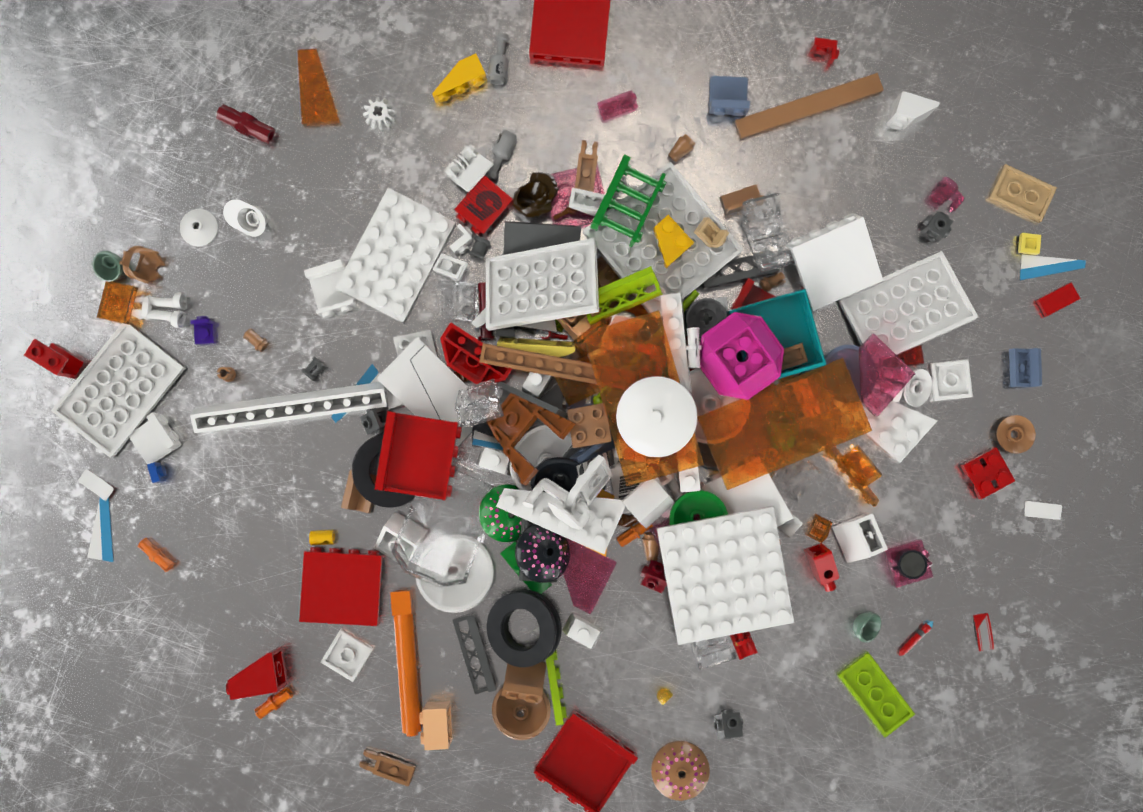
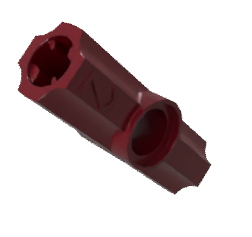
M225 104L217 110V120L233 127L245 136H252L267 144L275 136V129L258 121L257 118L244 111L241 113Z

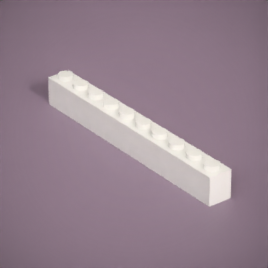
M682 294L661 295L669 378L683 385L692 396ZM695 429L689 442L677 451L681 492L701 491Z
M377 382L196 407L190 414L194 433L381 408L387 407L388 404L385 386Z

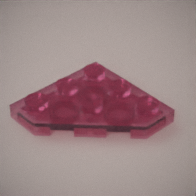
M871 334L859 347L861 404L871 414L878 417L912 379L915 373L875 334Z
M566 538L570 548V560L563 575L573 606L591 615L617 562Z

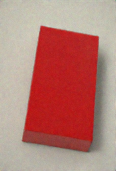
M1072 282L1039 298L1036 302L1044 317H1047L1081 298Z

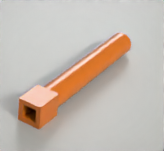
M412 589L393 590L390 592L392 616L394 617L402 733L412 737L417 736L418 732L422 731L419 720L420 701L413 621Z

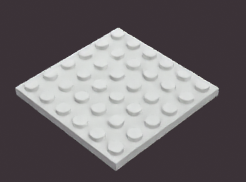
M670 162L652 176L659 180L662 173H665L664 181L667 183L662 193L659 191L640 230L643 232L639 243L635 242L633 247H630L631 237L605 225H599L596 231L590 228V224L582 233L587 239L595 238L597 251L620 279L651 266L663 295L681 293L683 300L743 251V248L730 233L726 237L725 243L719 248L708 247L694 233L704 217H709L721 230L727 229ZM644 182L635 190L651 197L655 187ZM629 195L619 202L642 214L648 205ZM613 208L605 212V215L608 216L607 218L636 231L640 222ZM669 214L692 239L694 244L668 268H665L663 264L664 259L659 250L658 239L655 237L653 228ZM655 284L647 287L645 292L651 293L655 291ZM661 296L641 304L655 322L663 316Z
M770 506L656 528L678 645L794 623L774 507Z

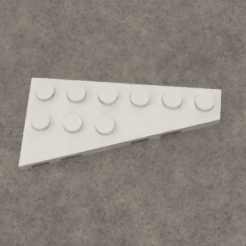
M826 392L830 403L897 463L902 462L938 421L873 392H870L864 399L854 403L839 402Z
M504 488L496 507L601 554H605L625 508V505L621 502L622 500L595 497L588 506L590 518L583 529L580 530L570 527L554 515L548 502L553 501L559 506H562L563 503L547 492H542L535 500L534 507L529 508L523 504V501L526 500L531 491ZM572 514V516H573L576 520H578V519L580 518V516L582 515V514H578V515Z

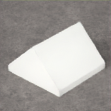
M651 475L621 501L646 529L675 503Z

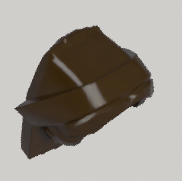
M532 172L529 182L522 185L514 193L513 206L526 217L536 218L551 211V203L559 190L555 178L549 173Z

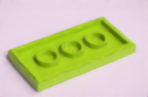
M865 651L836 674L884 738L915 715L914 711L868 651Z

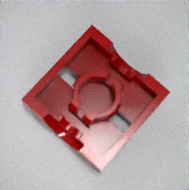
M993 447L960 465L964 474L972 481L974 492L978 499H983L1015 482L997 447ZM983 458V460L985 461L986 465H985V464H981L980 459ZM995 480L998 486L994 487L991 481Z

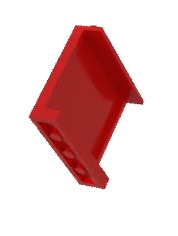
M534 0L529 48L530 59L604 66L610 0Z
M387 411L374 490L446 501L447 497H451L452 485H449L450 477L454 478L456 466H452L453 458L458 456L459 447L456 446L457 438L460 439L462 427H459V423Z
M310 547V550L304 551L299 622L378 626L381 620L379 606L382 559L385 555L379 554L380 551L368 550V553H360V549H349L348 552H341V548H329V551H322V547Z
M572 710L534 767L533 773L536 774L535 777L543 783L546 781L551 784V788L559 794L562 792L568 796L567 799L574 805L580 804L584 807L583 810L585 812H600L631 764H635L638 755L584 716Z

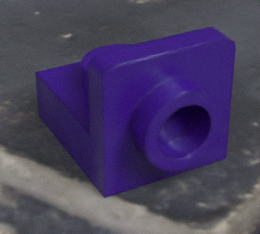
M197 316L196 320H190V324L194 325L195 345L216 344L215 321L208 319V316Z

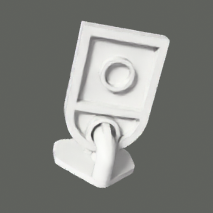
M598 454L589 463L583 475L577 478L570 492L553 481L544 478L529 493L523 504L533 508L535 500L545 491L563 503L562 506H559L553 501L548 502L554 515L570 527L582 530L590 518L588 506L613 475L605 458ZM572 514H582L578 520L572 516Z

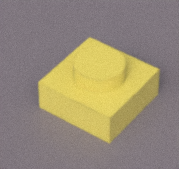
M1021 233L1019 236L1018 253L1040 254L1041 235Z

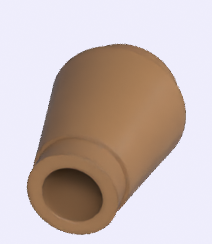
M687 134L679 137L668 156L674 162H677L691 152L696 144Z
M645 532L642 540L646 560L650 561L652 559L657 561L660 549L657 532Z

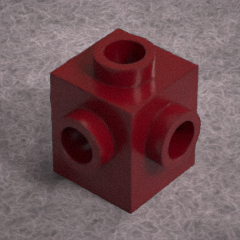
M651 559L648 566H643L640 576L643 577L640 585L662 594L667 585L663 564Z

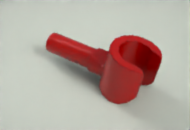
M548 331V337H541L543 340H550L551 338L568 339V335L556 334Z

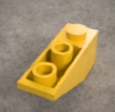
M475 53L458 61L432 93L436 103L439 101L445 102L454 94H463L468 88L472 86L478 87L487 80L486 73L477 54Z

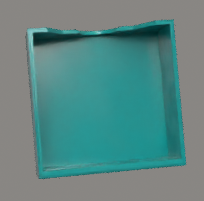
M806 289L726 311L727 316L733 312L761 316L783 348L803 343L808 362L781 370V377L778 379L826 365ZM743 350L739 351L741 355L739 362L746 359V353Z

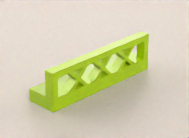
M650 266L598 288L599 309L602 310L594 317L591 316V313L586 315L590 325L663 295L652 267ZM655 284V291L651 293L645 292L647 287ZM630 294H638L634 300H627ZM611 302H619L617 307L609 308Z

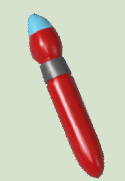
M933 621L924 624L901 647L898 653L899 656L908 653L926 633L930 632L933 627Z

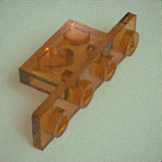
M829 441L825 446V452L828 457L838 463L839 470L843 474H847L850 478V483L855 489L861 491L865 502L873 507L877 506L879 499L868 485L880 478L882 473L858 444L842 455L836 446Z

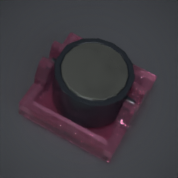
M922 539L894 546L884 551L894 587H901L933 577L930 568L932 562L928 559L930 555L925 550Z

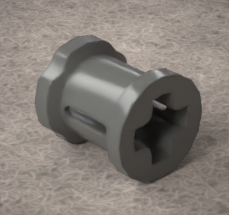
M475 236L474 246L468 254L474 258L484 260V253L491 242L482 237Z
M313 356L312 362L301 371L312 381H315V377L323 369H326L327 366Z

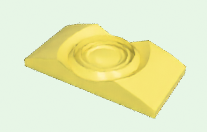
M500 337L497 341V346L563 357L575 352L576 342Z

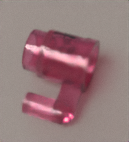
M943 177L930 195L932 201L938 205H942L953 196L955 200L949 206L952 211H956L965 200L964 196L958 191V185L948 177Z

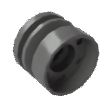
M703 298L695 301L690 306L686 314V323L688 328H700L699 338H701L702 334L725 319L727 313L720 302L711 298ZM704 313L712 317V320L707 325L704 321H701Z

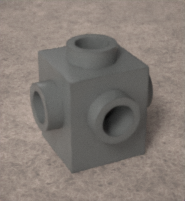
M936 211L925 218L922 223L924 226L920 232L930 240L937 242L950 234L952 230L950 226L953 221L949 219L946 213Z
M388 406L367 409L366 414L360 417L367 435L384 433L387 411H389Z
M732 709L721 710V714L715 716L713 724L715 731H717L718 740L743 737V719L740 717V712L733 713Z

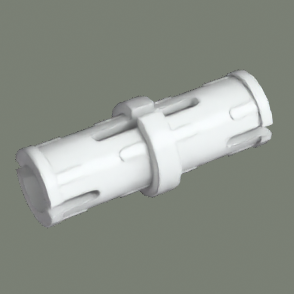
M698 327L687 328L688 346H686V350L688 351V368H701L700 350H702V346L699 341L700 328Z

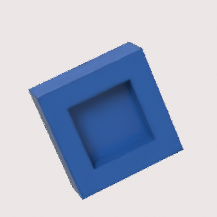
M161 462L147 464L152 483L166 481V469Z

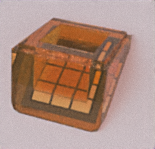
M815 513L805 535L822 543L828 537L833 522Z

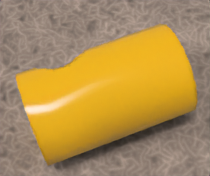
M310 531V545L335 544V531Z

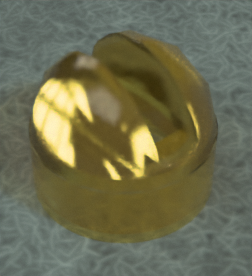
M665 688L657 692V699L662 706L673 696L672 692Z

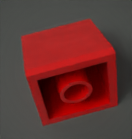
M277 647L227 680L226 692L227 695H230V700L275 693L287 685L281 647Z

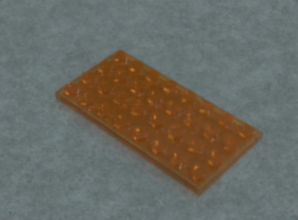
M658 310L582 333L626 485H634L704 465L695 432L689 442L676 453L664 457H650L633 450L624 441L617 426L616 414L619 401L632 384L641 379L655 376L670 378L680 383L660 311Z
M843 358L761 390L748 400L739 399L697 416L726 490L872 431Z

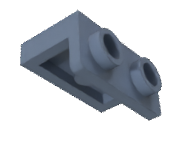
M1009 349L1010 387L1029 388L1042 386L1041 349Z

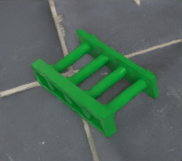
M624 154L590 228L596 231L599 225L612 228L631 237L629 246L633 247L635 242L639 243L643 232L640 230L658 191L662 193L667 182L664 181L665 173H662L660 179L657 180L632 168V165L628 164L631 157ZM623 174L626 176L628 174L655 187L652 196L650 197L624 185V182L621 181ZM615 191L618 193L621 191L648 204L644 213L642 214L615 201L616 199L613 198ZM607 208H613L640 221L636 231L607 218L608 216L605 215Z

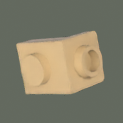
M704 217L694 231L708 247L715 248L722 246L729 234L727 230H721L709 217Z

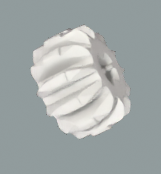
M376 97V102L374 103L369 99L370 106L364 105L366 112L363 113L364 118H367L365 121L367 125L371 124L374 130L379 127L381 131L384 125L390 128L388 122H394L395 119L392 116L396 115L395 110L392 109L393 104L388 103L386 98L380 101L379 97ZM380 111L382 115L378 116L377 112Z

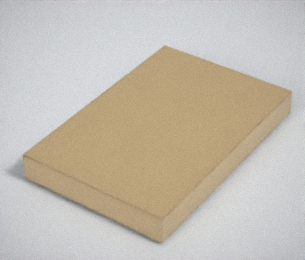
M1004 164L988 200L1040 223L1045 216L1057 187Z

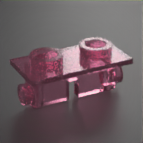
M632 90L597 103L603 121L638 108L637 97Z

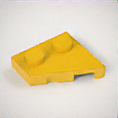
M669 214L653 228L655 237L658 239V247L662 253L665 268H668L694 244L692 239Z

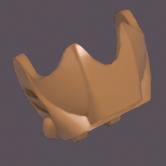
M139 245L131 247L128 251H123L124 255L119 264L123 265V271L128 277L147 284L161 278L157 269L165 266V263L161 259L159 252ZM134 253H140L136 270L132 271L129 268L130 260Z

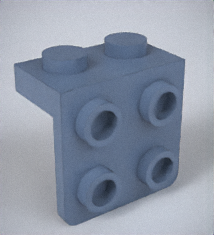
M712 76L710 78L709 114L718 116L725 114L734 116L747 115L750 109V101H747L748 79L746 77Z

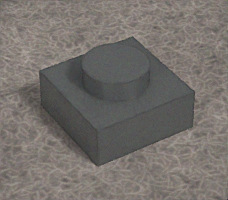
M512 327L496 329L495 336L516 338V330L512 329Z

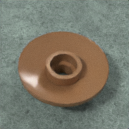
M1012 415L1000 422L996 436L999 445L1005 451L1019 454L1032 447L1036 433L1033 424L1027 418ZM1012 431L1016 433L1015 438L1011 437Z

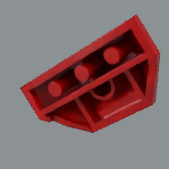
M451 322L440 338L446 365L479 387L505 381L512 371V368L480 363L483 342Z

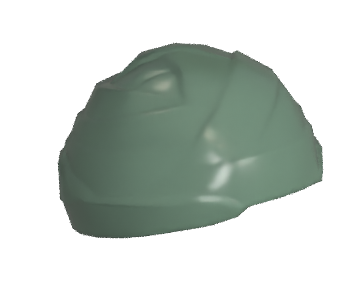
M104 250L94 256L92 267L96 276L106 282L116 281L123 273V265L119 264L122 259L116 253Z
M873 612L862 613L853 622L854 634L861 642L868 643L873 641L881 629V618Z

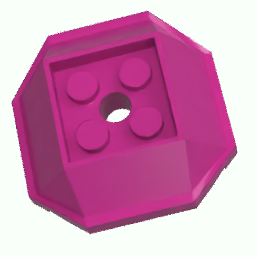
M733 312L701 335L700 369L719 395L748 400L781 377L784 348L761 316ZM743 350L746 353V359L739 362L736 355L739 351Z

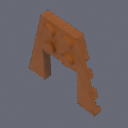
M510 393L487 424L496 440L501 444L505 456L509 458L513 470L521 479L520 482L527 486L539 470L515 448L517 443L537 418L563 440L576 424Z

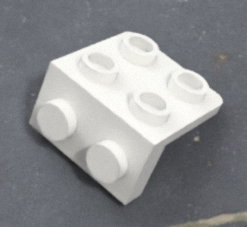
M153 412L146 417L148 422L134 430L129 436L146 464L158 462L182 445L178 440V435L169 427L165 416Z

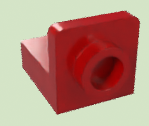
M815 37L810 51H814L819 55L829 54L827 64L831 65L835 59H838L840 48L837 47L838 40Z

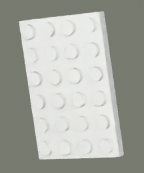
M387 188L335 289L404 324L456 222Z
M595 238L486 258V328L489 331L599 312L597 243Z
M942 251L883 277V281L838 300L862 348L871 356L875 365L978 318L976 311Z
M123 321L51 411L108 457L114 458L128 441L129 436L140 426L186 368L130 323Z

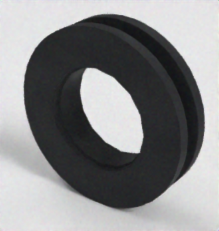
M384 434L376 435L364 442L354 456L352 463L354 484L366 500L377 506L391 508L407 504L416 496L374 490L375 484L370 477V465L376 455L381 453Z
M519 590L501 597L491 608L487 619V636L494 652L506 663L516 667L534 666L550 657L559 645L562 631L561 620L555 606L544 595L532 590ZM516 609H525L531 612L537 619L540 636L538 642L533 647L518 645L511 637L508 622L511 614Z

